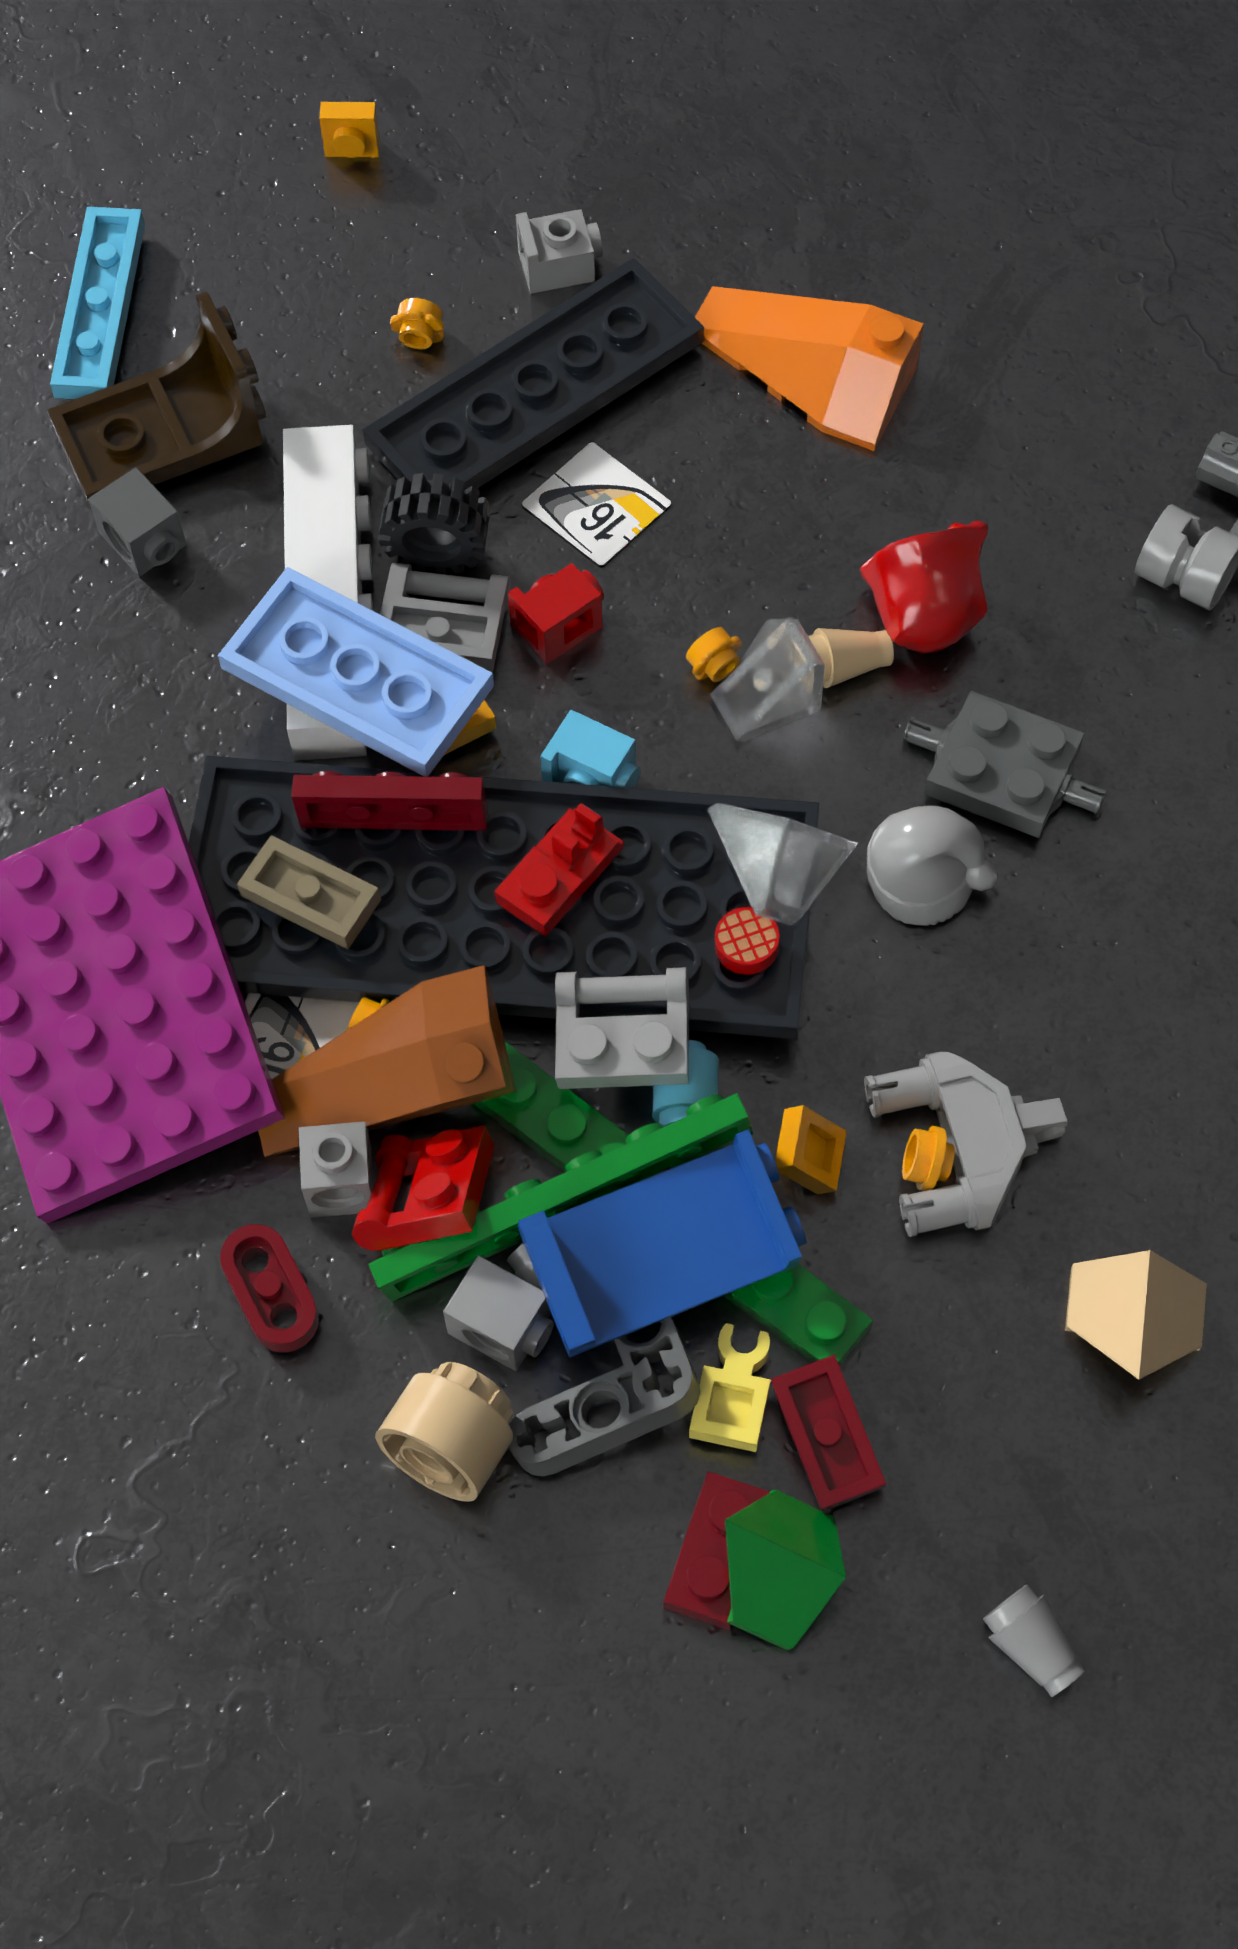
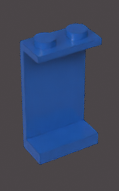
M748 1129L736 1134L733 1144L549 1218L546 1217L544 1211L518 1220L520 1236L569 1358L797 1266L802 1257L798 1247L807 1244L806 1236L794 1208L788 1206L782 1209L772 1184L780 1181V1176L774 1158L766 1143L755 1146Z

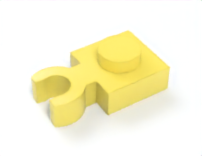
M726 1323L721 1329L718 1338V1355L724 1368L703 1366L699 1384L700 1395L698 1403L694 1407L689 1438L756 1452L771 1380L752 1375L761 1369L768 1359L770 1337L768 1332L760 1331L756 1348L750 1353H739L731 1345L733 1342L734 1325Z

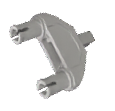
M940 1051L926 1054L925 1058L920 1059L919 1066L877 1076L869 1075L864 1078L867 1102L873 1101L869 1108L874 1118L880 1117L882 1114L928 1104L930 1109L936 1110L940 1126L946 1131L947 1143H952L955 1147L953 1162L956 1175L955 1184L909 1195L907 1193L901 1194L899 1196L901 1216L903 1220L908 1219L909 1223H905V1229L910 1237L917 1236L918 1233L965 1223L968 1229L973 1228L976 1231L990 1228L1018 1174L1023 1158L1038 1152L1037 1143L1063 1136L1065 1126H1067V1118L1060 1098L1024 1103L1021 1095H1010L1008 1086L971 1062L950 1052Z

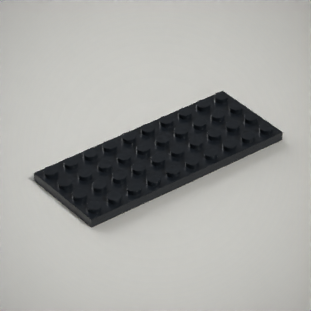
M206 756L188 843L242 993L360 1002L363 997L381 1003L385 998L391 1002L422 981L485 965L498 1014L556 1019L555 979L558 972H577L578 978L666 975L667 968L687 967L689 980V1030L798 1039L819 820V802L483 777L488 806L487 831L300 828L291 798L293 775H314L320 771H335L345 776H376L382 772H398L406 776L415 777L424 776L414 771ZM430 773L428 777H438L442 774ZM582 803L603 817L604 828L623 840L624 848L545 937L498 905L494 891L530 850L537 846L569 808L572 810L576 809ZM271 835L379 888L381 901L349 949L241 897L237 883ZM753 907L763 910L775 920L778 926L780 938L777 958L770 967L762 972L750 975L738 974L727 969L717 957L715 951V930L717 924L725 914L737 908ZM667 1001L580 1004L579 1018L667 1014Z

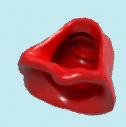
M980 520L973 521L967 525L953 523L947 530L909 536L890 543L861 566V577L873 591L876 606L891 641L921 654L938 652L958 642L985 617L987 602L982 585L979 559L983 543L988 535L986 523Z

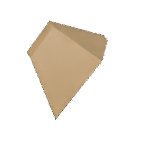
M1151 1250L1073 1263L1070 1275L1065 1331L1075 1332L1140 1380L1195 1350L1200 1351L1203 1340L1207 1283Z

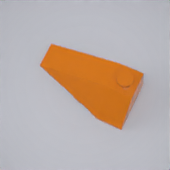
M712 286L695 316L704 326L703 345L737 370H749L768 385L767 392L780 402L788 399L807 413V422L821 432L875 451L918 369L924 323L869 304Z

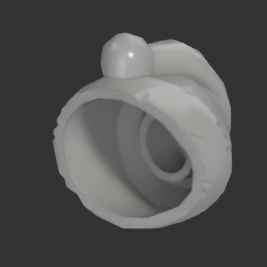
M917 806L889 815L878 825L867 847V880L873 894L884 910L894 919L900 920L905 924L928 926L929 924L936 925L938 922H944L964 908L973 890L984 891L991 889L998 879L996 865L985 858L983 835L973 823L948 808Z

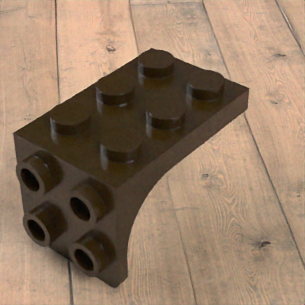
M207 291L196 295L200 315L197 335L190 346L175 360L151 372L47 410L51 424L88 504V498L135 467L152 485H156L263 444L258 421L266 418V412L256 387L251 385L259 382L254 362L246 348L237 351L233 343L234 340H237V333L231 316L225 306L216 309Z

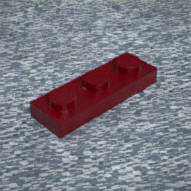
M320 771L314 775H293L291 798L300 828L487 831L488 806L483 777H469L465 774L454 772L444 773L438 777L406 776L398 772H382L376 776H345L335 771Z

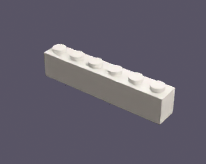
M353 425L283 429L285 569L289 567L373 611L372 595L362 594V580H372L373 578L370 544H361V531H371L369 496H360L359 483H370L367 448H357ZM287 704V732L294 761L367 756L366 745Z

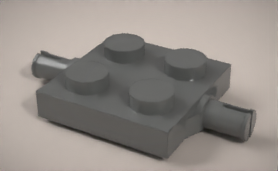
M970 691L958 717L948 724L945 730L911 716L903 734L902 741H908L936 752L935 764L926 780L925 795L1037 838L1040 837L1049 815L1059 808L1063 801L1094 812L1097 815L1107 792L1106 789L1103 790L1073 778L1074 761L1081 748L1085 733L974 691Z

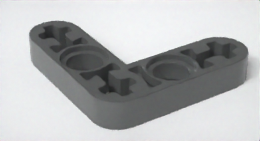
M673 1316L661 1321L659 1333L649 1342L633 1343L628 1340V1335L615 1339L624 1366L532 1405L514 1417L509 1424L513 1432V1441L508 1448L525 1471L537 1476L555 1474L679 1420L692 1411L698 1403L700 1395L699 1380ZM661 1359L674 1380L673 1389L675 1392L668 1397H662L658 1391L660 1383L655 1370L650 1364ZM607 1398L620 1402L619 1416L612 1424L604 1428H593L587 1425V1414L593 1404ZM570 1416L581 1436L572 1439L567 1432L570 1429L563 1420L565 1417ZM545 1429L549 1434L546 1438L548 1448L536 1453L532 1447L535 1444L534 1433Z

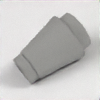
M1028 1584L1012 1594L983 1618L984 1622L993 1632L989 1639L1040 1686H1043L1051 1697L1061 1692L1085 1672L1077 1661V1656L1045 1595L1038 1598Z

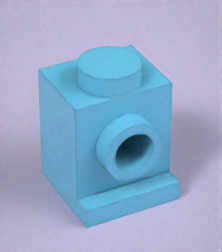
M571 709L540 756L542 781L635 788L641 772L640 767L636 766L635 739Z

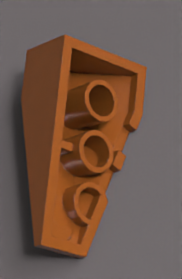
M483 965L420 982L271 1079L285 1119L258 1131L264 1157H270L300 1149L299 1127L365 1122L367 1131L516 1093L517 1090L486 966Z

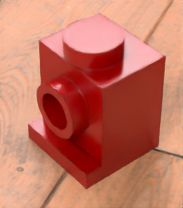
M573 563L556 574H547L541 577L525 594L518 587L507 592L510 626L546 665L603 627V590L599 582L589 571L583 570L580 572Z

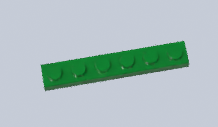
M719 1094L703 1098L691 1105L686 1110L687 1116L664 1127L661 1123L645 1125L626 1137V1145L604 1155L600 1151L582 1154L566 1164L564 1168L565 1173L541 1183L539 1179H532L512 1187L504 1194L505 1201L483 1211L478 1208L472 1232L382 1250L383 1257L368 1264L377 1287L393 1302L472 1265L478 1256L485 1259L522 1242L518 1220L544 1211L546 1217L549 1218L657 1175L668 1167L672 1169L733 1144L735 1135L749 1129L750 1134L753 1135L749 1117L738 1094H733L725 1099Z

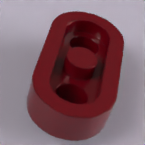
M261 1224L246 1225L232 1232L222 1246L220 1263L255 1337L264 1347L276 1352H291L305 1346L313 1338L319 1322L318 1310L313 1296L283 1238L274 1229ZM255 1257H264L269 1260L266 1268L260 1272L252 1273L246 1270L247 1263ZM291 1312L297 1315L295 1323L289 1328L280 1329L274 1326L276 1317L281 1313Z

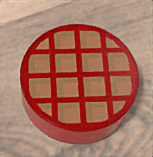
M741 907L728 912L718 922L715 930V951L719 961L727 969L738 974L750 975L764 971L773 964L779 952L780 935L778 926L768 913L758 908Z

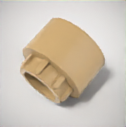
M446 1362L441 1364L439 1368L433 1369L431 1373H418L412 1377L376 1432L375 1438L383 1453L398 1468L420 1484L451 1499L466 1502L474 1501L513 1441V1432L508 1425L513 1418L512 1404L505 1392L480 1372L460 1363Z

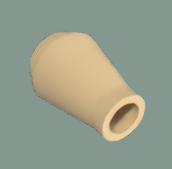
M817 628L813 635L804 636L800 643L801 667L809 684L820 683L824 688H829L876 668L890 666L894 659L893 643L886 630L869 632Z

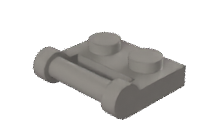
M392 563L380 615L493 672L504 614L508 608L507 592L511 588L510 576L493 574L490 580L419 572L412 571V566L409 564ZM409 594L480 602L485 603L483 607L408 597Z
M687 967L667 968L666 975L578 978L577 972L556 973L555 1080L558 1089L689 1084V980ZM667 1001V1014L579 1018L580 1004Z

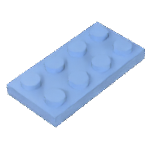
M289 567L284 570L218 654L221 669L424 777L429 776L494 687L492 672Z

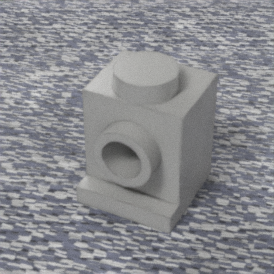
M581 209L528 219L527 212L516 214L518 253L530 294L595 281L594 258L603 255L602 241L597 223L586 224Z

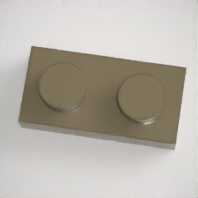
M272 835L237 883L241 897L346 949L350 948L381 901L378 887Z

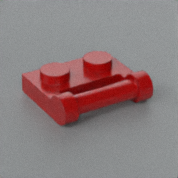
M486 1126L461 1131L446 1130L433 1137L415 1141L398 1134L384 1137L379 1143L375 1157V1163L379 1169L367 1207L357 1214L352 1230L355 1242L364 1249L378 1251L472 1232L495 1146ZM414 1174L404 1211L393 1213L403 1176Z

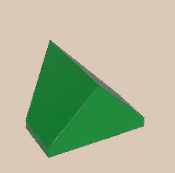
M772 1490L766 1496L725 1519L731 1610L727 1623L785 1650H790L795 1647L845 1580L846 1572L835 1517L779 1490Z

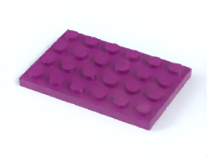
M164 787L0 860V1097L36 1216L46 1224L285 1119L173 797Z

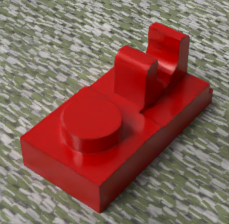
M579 804L573 810L569 808L537 846L530 850L494 891L496 903L546 937L624 848V841L606 830L603 817L584 804Z

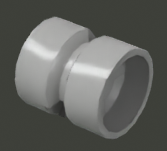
M1170 504L1162 512L1151 530L1137 560L1135 574L1162 588L1175 583L1179 585L1180 597L1210 611L1224 594L1238 568V536L1218 526L1205 531L1202 529L1200 517Z

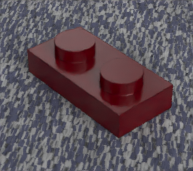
M835 1354L770 1379L822 1512L886 1487L885 1479Z
M707 1471L663 1601L664 1609L730 1631L732 1625L727 1623V1619L731 1610L725 1519L766 1496L770 1491Z

